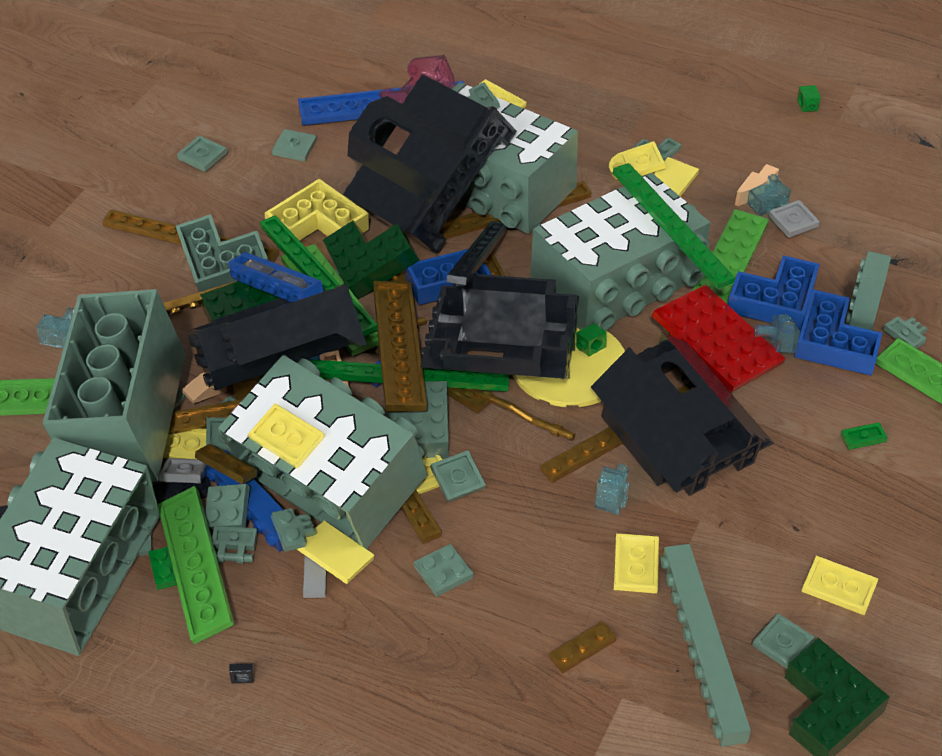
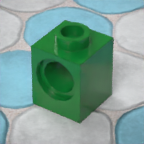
M816 85L799 86L797 101L801 111H818L821 97Z
M594 323L576 332V347L587 356H591L607 346V332Z

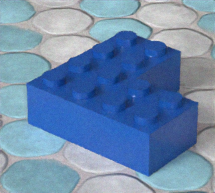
M468 249L417 261L406 268V279L408 282H411L412 293L418 305L438 301L441 286H454L452 283L447 282V274ZM485 262L475 273L491 275Z
M783 255L775 280L738 271L729 296L728 305L740 316L801 330L820 264Z
M812 289L795 358L872 376L882 333L844 324L850 301L849 297Z

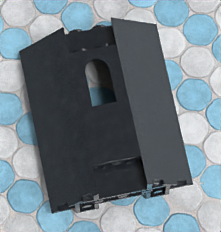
M474 274L467 285L460 287L441 286L437 305L432 309L433 320L429 321V333H426L425 336L426 347H422L420 367L570 379L572 351H575L576 345L575 333L577 331L579 296L556 293V280ZM471 350L504 352L503 357L466 354Z
M664 332L661 334L658 345L652 348L648 347L637 355L629 347L591 386L592 390L604 403L602 418L656 485L660 486L668 482L676 493L684 489L691 496L706 488L711 475L731 465L737 471H740L754 464L760 450L774 444L687 342ZM672 370L680 381L689 378L696 387L681 394L664 374Z

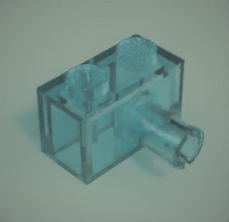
M771 174V176H768L767 183L749 190L747 204L761 216L769 213L772 209L788 204L791 190L779 180L778 175Z
M67 307L62 317L44 314L36 327L41 344L64 348L74 308Z
M780 314L779 316L772 317L771 325H755V336L769 337L777 352L796 353L800 331L792 317Z
M618 464L616 470L603 467L597 481L595 508L619 515L621 508L626 507L628 502V496L626 495L630 487V483L627 482L629 468L626 465Z

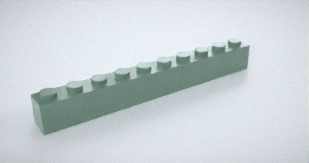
M690 544L664 547L663 556L660 557L661 567L666 570V583L672 589V603L677 605V619L683 625L682 633L684 641H688L689 644L688 653L690 660H694L695 677L700 679L701 696L703 699L706 698L707 701L706 711L708 718H712L713 735L715 739L718 738L721 747L748 743L751 729Z

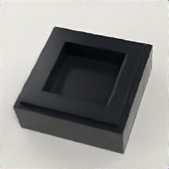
M253 663L229 665L232 684L254 683Z

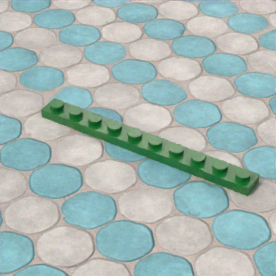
M630 163L613 168V175L717 289L734 283L735 276Z
M276 215L260 221V228L302 274L321 280L325 291L340 286L338 281ZM352 298L363 335L366 336L377 331L378 324Z
M310 359V362L319 370V377L322 379L331 380L335 377L344 381L383 383L381 364ZM422 367L424 382L447 381V388L508 392V374Z

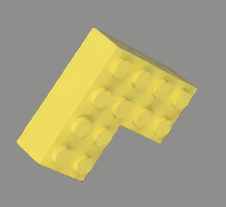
M320 179L265 212V219L276 215L299 241L317 229L329 236L352 220L355 221L363 233L369 230L368 213Z

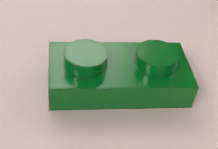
M880 422L844 429L841 432V437L848 450L885 443L888 438Z
M168 547L148 551L157 590L177 586Z

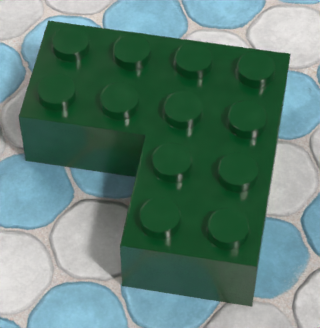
M352 220L323 239L344 284H347L348 289L351 290L357 299L373 290V281H388L420 260L408 237L398 224H395L368 242L363 231Z
M240 281L200 294L202 307L208 321L280 298Z
M820 638L816 639L788 663L785 679L813 702L793 719L789 735L813 756H836L886 709L890 696Z

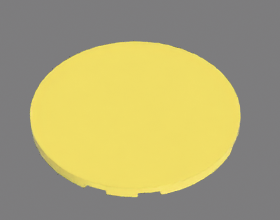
M606 331L607 346L591 356H587L583 351H579L575 345V351H572L570 361V379L513 375V378L528 395L537 400L541 399L550 402V405L566 407V405L590 406L601 402V399L592 390L591 386L625 350L621 343Z

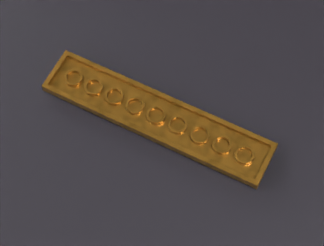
M373 281L385 411H426L427 401L423 370L420 367L421 355L411 282Z

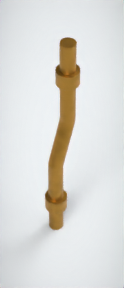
M478 390L486 398L490 397V404L505 408L530 424L550 431V434L554 436H562L572 441L576 437V433L564 429L560 424H552L534 417L517 405L494 396L492 392Z

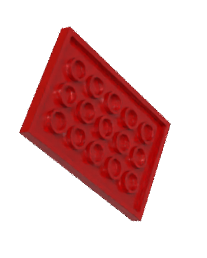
M707 285L654 310L651 315L672 336L687 342L731 392L782 365L786 359Z

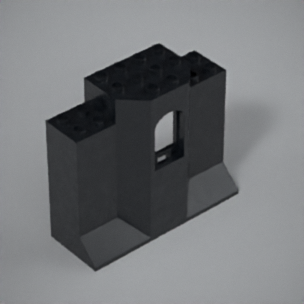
M422 74L411 92L406 96L403 104L385 96L368 103L362 111L359 119L349 132L347 156L359 165L360 169L346 187L343 196L386 225L392 227L398 224L408 238L437 254L446 241V238L439 233L440 229L498 141L508 146L517 131L495 107H485ZM397 126L410 133L398 153L394 154L383 148V146Z
M347 284L327 291L323 287V292L294 302L278 298L208 321V324L190 329L191 334L188 335L191 347H195L197 354H194L196 363L202 367L205 373L203 374L206 386L213 390H218L267 373L282 355L297 363L301 358L309 359L350 344L367 345Z

